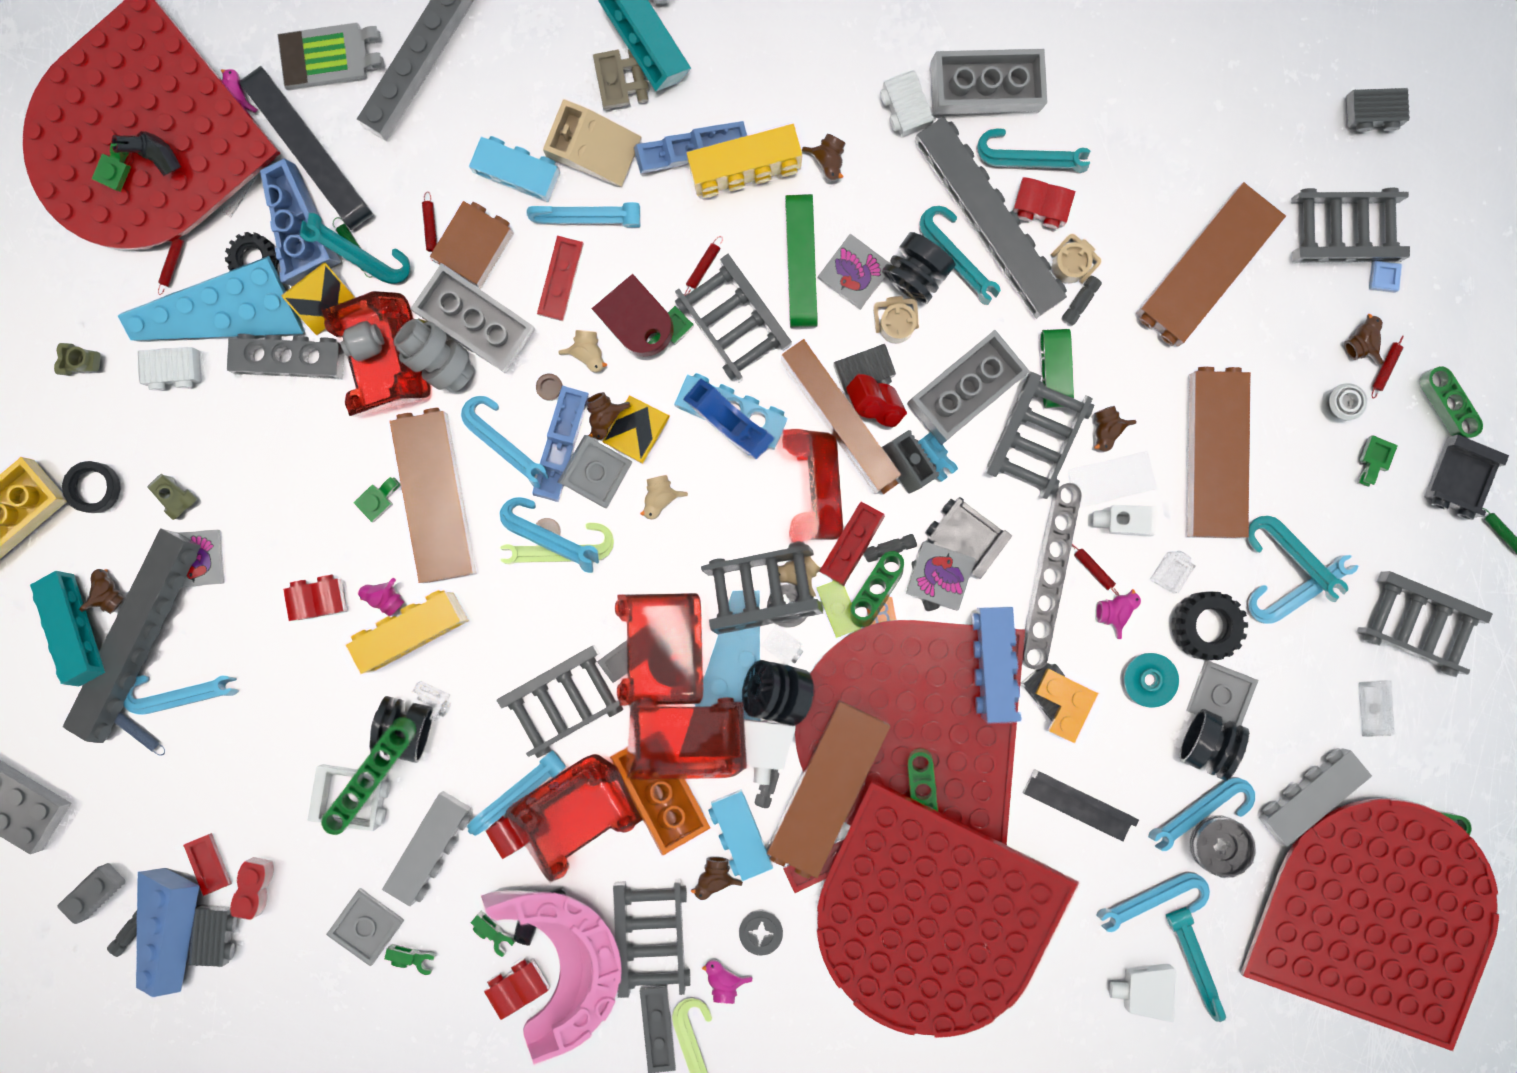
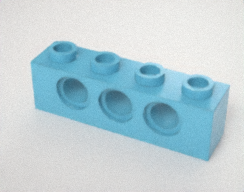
M695 373L694 376L687 374L674 406L704 419L683 398L700 378L709 383L710 379L699 373ZM720 384L719 387L712 385L730 403L737 404L740 407V411L749 419L754 414H760L765 418L766 422L762 428L775 438L768 448L775 451L788 421V418L784 416L785 411L774 406H770L769 409L759 405L760 401L749 395L741 398L734 394L735 390L724 384Z

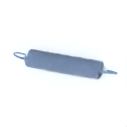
M120 712L114 723L151 752L157 754L153 750L159 745V742ZM164 749L163 754H161V755H160V754H157V755H158V756L164 755V754H165V749Z

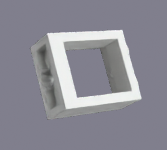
M328 764L316 766L307 816L308 822L321 823L326 812L332 774L352 777L358 769ZM364 773L368 780L374 781L371 774ZM386 774L374 791L370 820L354 818L347 828L373 832L379 828V825H383L385 819V809H382L383 798L388 797L390 782L387 781L388 774ZM333 815L336 821L342 822L339 816Z

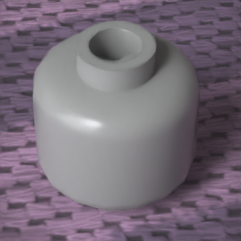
M363 321L344 330V341H341V347L346 356H352L357 361H363L379 354L385 341L381 330L376 324L372 325L368 321Z

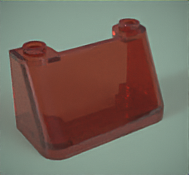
M371 291L322 310L325 328L334 337L343 338L345 329L363 321H368L372 325L376 324L384 337L385 343L382 345V350L379 354L363 361H357L352 356L348 357L356 388L348 391L345 395L344 404L349 417H358L429 397L431 387L422 378V371L414 372L399 359L400 352L396 350L394 345V339L398 331L405 323L413 319L409 302L403 294L399 292Z
M800 428L783 429V449H786L792 456H796L797 462L808 461L811 512L797 514L790 523V544L836 540L840 537L844 527L836 438L829 432Z
M698 593L617 594L614 606L615 614L622 622L627 623L628 678H623L616 688L619 706L699 704L703 698L702 606Z
M642 697L635 699V702L630 704L626 765L627 779H724L735 777L747 769L743 702H734V698L725 697L717 699V703L710 707H658V703L652 702V698Z
M597 754L588 755L512 804L506 811L510 824L544 877L551 883L566 875L570 867L567 858L609 829L627 833L642 821L617 766Z

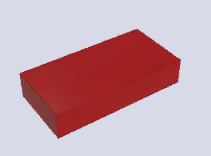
M212 833L183 844L203 896L232 884Z

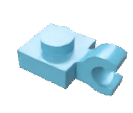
M931 432L918 441V444H921V448L924 449V453L927 454V458H930V462L936 465V472H940L937 478L941 482L948 478L944 472V467L948 468L952 474L958 470L957 464L946 455L949 453L948 450L939 443Z

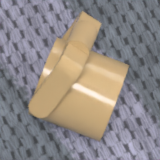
M1069 234L1050 254L1054 257L1051 268L1056 279L1059 278L1063 283L1067 284L1076 283L1080 280L1083 284L1100 266L1101 258L1094 252L1096 249L1085 238L1081 240L1077 235ZM1070 239L1074 241L1073 243L1066 244ZM1094 259L1097 263L1092 267V261Z
M903 296L886 297V301L874 303L875 332L881 333V336L886 341L892 344L904 343L912 336L915 329H919L918 306L915 299H903ZM907 304H912L913 310ZM887 307L879 323L878 308Z

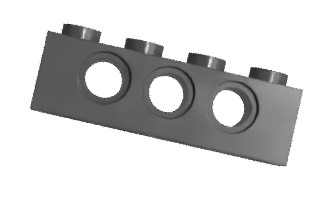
M238 334L237 338H228L226 371L233 374L343 379L344 351L341 344L337 343L335 338L320 337V342L309 341V337L292 336V340H282V336L265 335V339H254L255 335ZM259 348H263V358L255 361L253 357L254 352ZM290 349L292 353L290 360L282 362V352ZM317 350L319 358L315 363L310 364L308 362V355L312 351Z

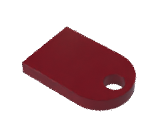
M633 273L591 308L621 344L636 356L648 357L656 355L664 350L672 339L674 325L670 315ZM659 333L661 335L658 342L654 344L647 342L651 334Z

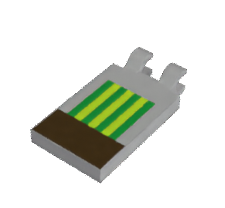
M358 22L277 34L283 83L287 90L367 79V70L385 68L384 58L381 57L380 52L366 55L365 44L381 42L380 30H377V26H367L360 29Z

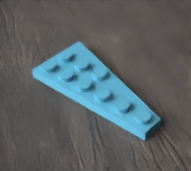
M269 256L117 315L130 341L238 336V334H252L255 336L303 334L305 332L298 315L281 296L286 290Z
M732 590L728 603L729 610L733 614L743 613L745 608L743 590ZM754 590L756 606L760 608V590ZM760 626L718 634L678 756H743L741 719L761 721L759 718L748 716L742 703V688L745 677L751 666L760 660Z

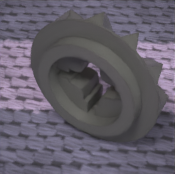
M764 910L751 912L743 919L740 925L739 939L742 946L749 953L765 956L773 953L780 946L783 939V928L781 922L774 914ZM763 922L765 931L773 934L765 935L763 940H761V944H759L758 936L749 931L758 930L759 925Z

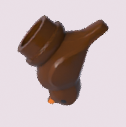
M827 133L825 138L821 139V145L802 147V152L815 157L828 180L836 181L844 177L841 174V167L843 165L841 154L844 153L845 150L843 148L846 144L843 140Z
M1370 313L1367 314L1365 323L1356 329V334L1351 335L1344 342L1345 350L1351 359H1363L1368 355L1377 365L1384 363L1380 356L1382 319L1372 316Z
M599 392L589 397L585 402L588 406V412L591 413L589 417L591 432L588 436L598 440L605 438L609 427L621 411L631 407L630 403H611V398L605 392Z
M1115 405L1095 412V422L1098 426L1095 430L1097 442L1094 448L1101 452L1110 451L1123 431L1128 426L1137 424L1136 419L1125 420L1120 418V412L1117 411Z
M98 568L91 573L89 597L87 602L80 606L79 610L81 612L92 607H100L103 612L106 611L111 615L125 599L120 594V591L115 589V583L108 577L107 569Z
M708 857L704 865L705 871L700 874L698 884L695 888L691 889V893L699 900H706L713 893L723 890L730 885L742 886L743 881L733 878L728 873L730 870L728 859Z

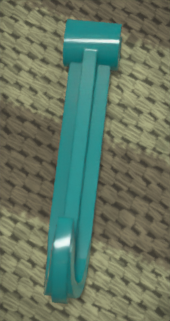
M1003 128L989 129L984 132L979 138L977 145L980 159L987 165L995 167L1073 169L1076 173H1084L1088 170L1091 163L1090 161L1079 160H1087L1091 150L1085 147H1081L1076 151L989 148L987 141L990 138L1004 137L1006 135V130Z
M940 205L931 206L926 209L921 215L919 222L921 234L942 248L954 260L956 272L978 293L979 301L988 306L992 301V297L987 291L997 298L1001 292L999 284L989 281L933 222V217L936 214L943 215L952 223L957 221V216L947 207Z
M309 213L307 223L302 221L301 238L308 242L317 241L378 280L389 284H396L408 277L410 261L400 250L392 249V256L402 264L400 269H393L324 226L319 215Z
M1265 515L1259 516L1251 522L1247 539L1257 553H1261L1263 547L1256 539L1255 532L1259 529H1264L1325 591V596L1329 601L1337 602L1340 598L1333 591V588L1339 589L1343 595L1349 590L1347 583L1337 579L1282 521L1276 517Z
M1184 907L1166 914L1171 930L1173 932L1176 931L1206 1010L1214 1021H1226L1227 1016L1221 1004L1218 991L1192 927L1194 919L1190 910Z

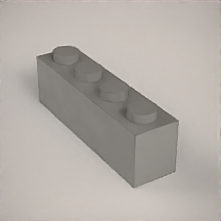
M1344 748L1333 750L1327 755V761L1323 765L1311 768L1305 774L1306 779L1300 784L1295 783L1284 791L1285 796L1278 802L1273 801L1262 810L1264 813L1259 819L1280 844L1288 847L1372 777L1351 750Z
M445 791L438 793L381 890L409 907L416 901L420 903L429 889L425 886L429 878L435 879L443 866L439 862L444 853L449 855L457 842L454 836L458 829L463 831L470 821L471 816L468 815L471 807Z

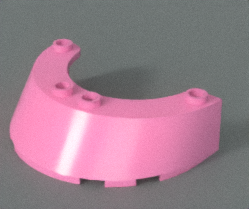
M498 891L480 895L484 909L490 918L494 920H519L521 925L529 923L539 928L549 937L558 953L560 972L554 994L545 1007L534 1017L530 1018L523 1028V1035L533 1064L559 1056L581 1045L592 1036L591 1033L600 1023L607 1019L615 1004V996L618 985L621 982L619 950L605 922L587 905L568 896L556 893Z

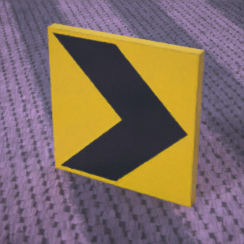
M326 262L322 263L281 295L316 336L359 303Z
M629 395L625 402H629L631 407L619 413L602 442L643 464L670 415Z

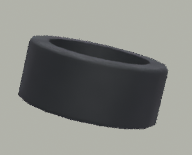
M83 461L70 467L64 475L62 482V492L67 503L77 511L91 514L102 513L113 507L119 498L121 490L120 480L115 471L106 464L94 461ZM95 471L105 478L107 488L105 495L100 501L90 504L78 497L76 486L82 474Z

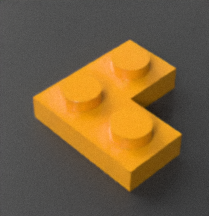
M1047 668L1035 694L1060 705L1048 731L1075 744L1099 693Z

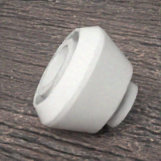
M1344 383L1332 391L1329 405L1334 415L1338 418L1354 420L1365 412L1367 396L1358 385Z

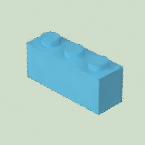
M490 136L489 139L480 137L469 164L472 173L545 202H549L560 175V171L555 165L556 162L544 156H540V159L530 156L528 150L519 146H515L512 149L505 146L503 140Z
M739 789L712 800V808L708 809L713 824L719 823L723 834L718 836L724 851L729 849L733 857L729 863L734 876L740 875L741 880L745 881L772 870V861L769 860L770 857L767 854V849L743 790Z

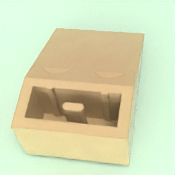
M563 99L544 144L543 152L547 158L622 187L635 156L634 147L636 144H640L642 136L586 107Z

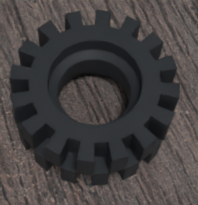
M244 232V236L236 235L237 240L233 241L231 239L229 242L231 245L230 249L226 248L225 250L228 254V257H225V262L228 263L227 268L229 271L244 266L242 257L245 251L250 248L259 249L262 258L269 256L274 267L276 264H279L274 248L275 245L256 232H253V234Z

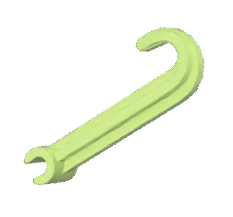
M595 522L586 523L585 528L587 530L602 532L604 540L600 544H584L580 546H594L598 551L599 560H603L613 549V534L603 524ZM504 544L500 547L502 551H512L510 558L500 559L506 565L530 562H573L540 545L513 546L511 544Z
M687 998L679 1002L674 1008L672 1014L673 1026L689 1072L707 1073L688 1018V1011L692 1007L699 1008L707 1022L712 1020V1016L707 1005L700 999Z

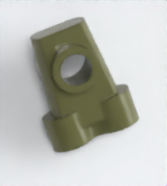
M60 342L57 345V360L54 364L56 375L70 376L73 372H97L99 370L101 354L98 351L75 347L73 343Z
M162 473L147 486L164 506L163 512L171 520L178 518L185 509L189 508L197 500L188 489L182 490L176 485L172 477ZM163 488L170 490L169 493H161L159 491Z

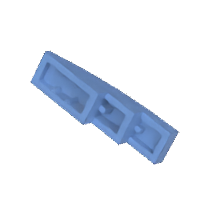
M744 121L695 128L689 133L665 136L659 141L636 144L634 151L640 174L687 165L686 152L747 136Z
M562 385L539 463L545 468L548 479L541 474H537L536 479L541 487H533V496L559 503L564 485L558 483V480L574 453L586 408L585 402L589 396L588 392Z

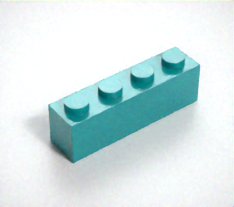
M598 0L654 90L659 91L680 83L691 67L649 0Z
M55 570L30 584L33 595L32 600L40 617V625L44 630L48 651L52 656L56 677L60 685L80 687L104 674L105 670L86 611L81 612L79 610L80 606L83 605V601L74 574Z

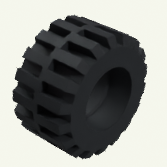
M1218 591L1194 593L1190 595L1191 597L1183 599L1181 607H1177L1174 611L1177 613L1176 618H1172V624H1175V629H1172V633L1178 638L1176 640L1177 645L1184 648L1182 651L1186 654H1191L1194 658L1212 661L1231 657L1235 654L1234 650H1240L1243 646L1240 643L1241 640H1246L1248 635L1244 633V628H1249L1248 622H1244L1243 617L1247 615L1245 610H1240L1241 604L1238 601H1233L1232 596ZM1207 609L1216 611L1223 623L1220 636L1213 642L1204 641L1199 636L1196 627L1198 617Z

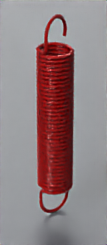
M425 193L424 201L422 202L425 249L428 252H432L437 245L434 204L430 202L431 194L430 200L425 201Z
M714 242L710 243L685 283L688 288L684 295L688 291L689 286L693 289L697 288L714 258L719 253L721 248L714 244Z
M179 238L172 241L169 247L168 255L158 279L160 284L158 294L161 285L170 286L185 242Z
M1402 335L1399 343L1393 342L1372 385L1374 388L1372 391L1373 399L1378 395L1377 393L1373 397L1374 390H1384L1404 349L1400 345L1404 335Z
M1072 543V547L1078 550L1074 554L1076 559L1107 591L1111 588L1119 596L1118 591L1115 588L1113 590L1116 583L1083 548L1078 549Z

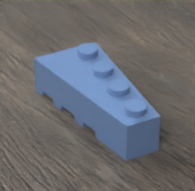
M282 159L260 170L266 205L270 210L271 231L274 232L277 247L275 248L276 257L281 268V283L294 286L324 262L330 268L341 263L337 253L317 241H305L300 236L302 221L307 223L309 213L317 215L319 213L297 165Z
M977 607V613L972 614L973 630L978 631V641L973 642L974 658H979V669L974 671L975 685L980 686V697H976L975 700L976 713L981 714V718L987 723L1022 722L1021 711L1015 712V702H1018V698H1020V689L1017 680H1013V674H1017L1018 670L1016 652H1012V646H1016L1014 607Z
M167 868L137 872L136 988L152 998L181 992L199 885Z

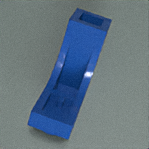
M701 378L683 398L689 406L716 430L756 460L775 439L768 431L745 416L718 390Z

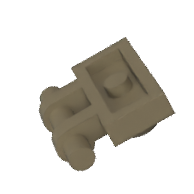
M619 49L592 54L604 110L630 105L628 94L632 93L637 94L638 103L649 101L647 91H649L648 81L644 79L643 71L629 49V58L622 60ZM624 70H632L634 82L626 83Z

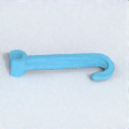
M637 202L623 203V206H528L526 209L528 219L540 224H623V227L627 228L640 227V205Z
M478 395L467 400L461 410L462 422L466 428L523 474L533 487L540 488L541 486L534 476L541 474L548 479V474L543 465L532 461L475 413L476 406L484 404L494 411L499 409V405L487 396Z
M513 497L501 506L499 511L500 522L508 531L578 563L581 570L586 573L593 572L592 561L599 563L598 551L594 546L586 545L582 547L512 513V509L516 506L534 509L536 507L534 501L524 497Z
M1342 555L1336 557L1327 569L1337 579H1341L1346 575L1355 573L1359 566L1350 565L1345 568L1344 562L1352 556ZM1311 578L1267 609L1262 610L1258 607L1257 601L1268 590V587L1261 585L1250 595L1248 609L1256 621L1263 624H1273L1324 590Z
M143 675L136 677V682L124 701V707L130 713L147 715L223 695L234 696L239 690L233 688L226 689V684L236 681V678L220 675L212 681L135 699L132 694L133 689L149 680L148 676Z
M553 750L539 761L540 764L474 817L467 825L468 833L474 836L480 834L549 777L553 779L564 770L566 766Z
M1238 777L1223 781L1165 826L1151 830L1148 838L1157 842L1162 837L1161 842L1157 843L1155 847L1161 851L1170 850L1177 838L1239 792H1243L1246 795V801L1236 811V815L1243 817L1252 809L1255 802L1253 786L1248 781Z
M1187 872L1111 909H1100L1096 916L1102 921L1110 918L1109 922L1102 924L1101 927L1107 932H1115L1119 929L1120 924L1193 888H1198L1200 891L1199 899L1187 907L1191 913H1194L1204 907L1209 900V885L1200 875Z

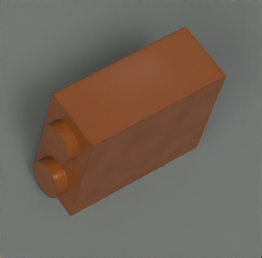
M462 201L429 257L438 265L444 264L481 289L514 233L509 227L510 223L498 215L495 218L485 213L487 209L472 201L471 205Z

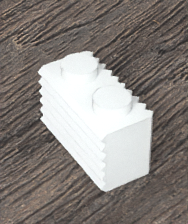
M915 70L883 82V90H880V96L884 106H890L893 114L890 116L891 125L894 131L899 130L901 137L923 130L933 124L934 118Z
M191 346L138 350L139 384L148 386V390L154 391L165 390V385L175 384V388H192V383L201 382L199 350Z

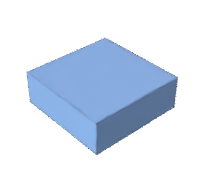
M1382 261L1372 262L1369 289L1398 292L1402 264Z

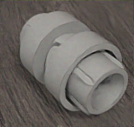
M412 319L405 323L396 334L394 345L396 350L400 352V361L414 372L422 371V378L435 389L441 390L446 388L449 392H455L464 387L470 380L474 367L471 365V361L468 360V351L455 340L446 341V333L433 322L422 323L419 319Z

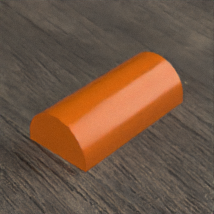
M659 730L609 756L661 856L711 829Z

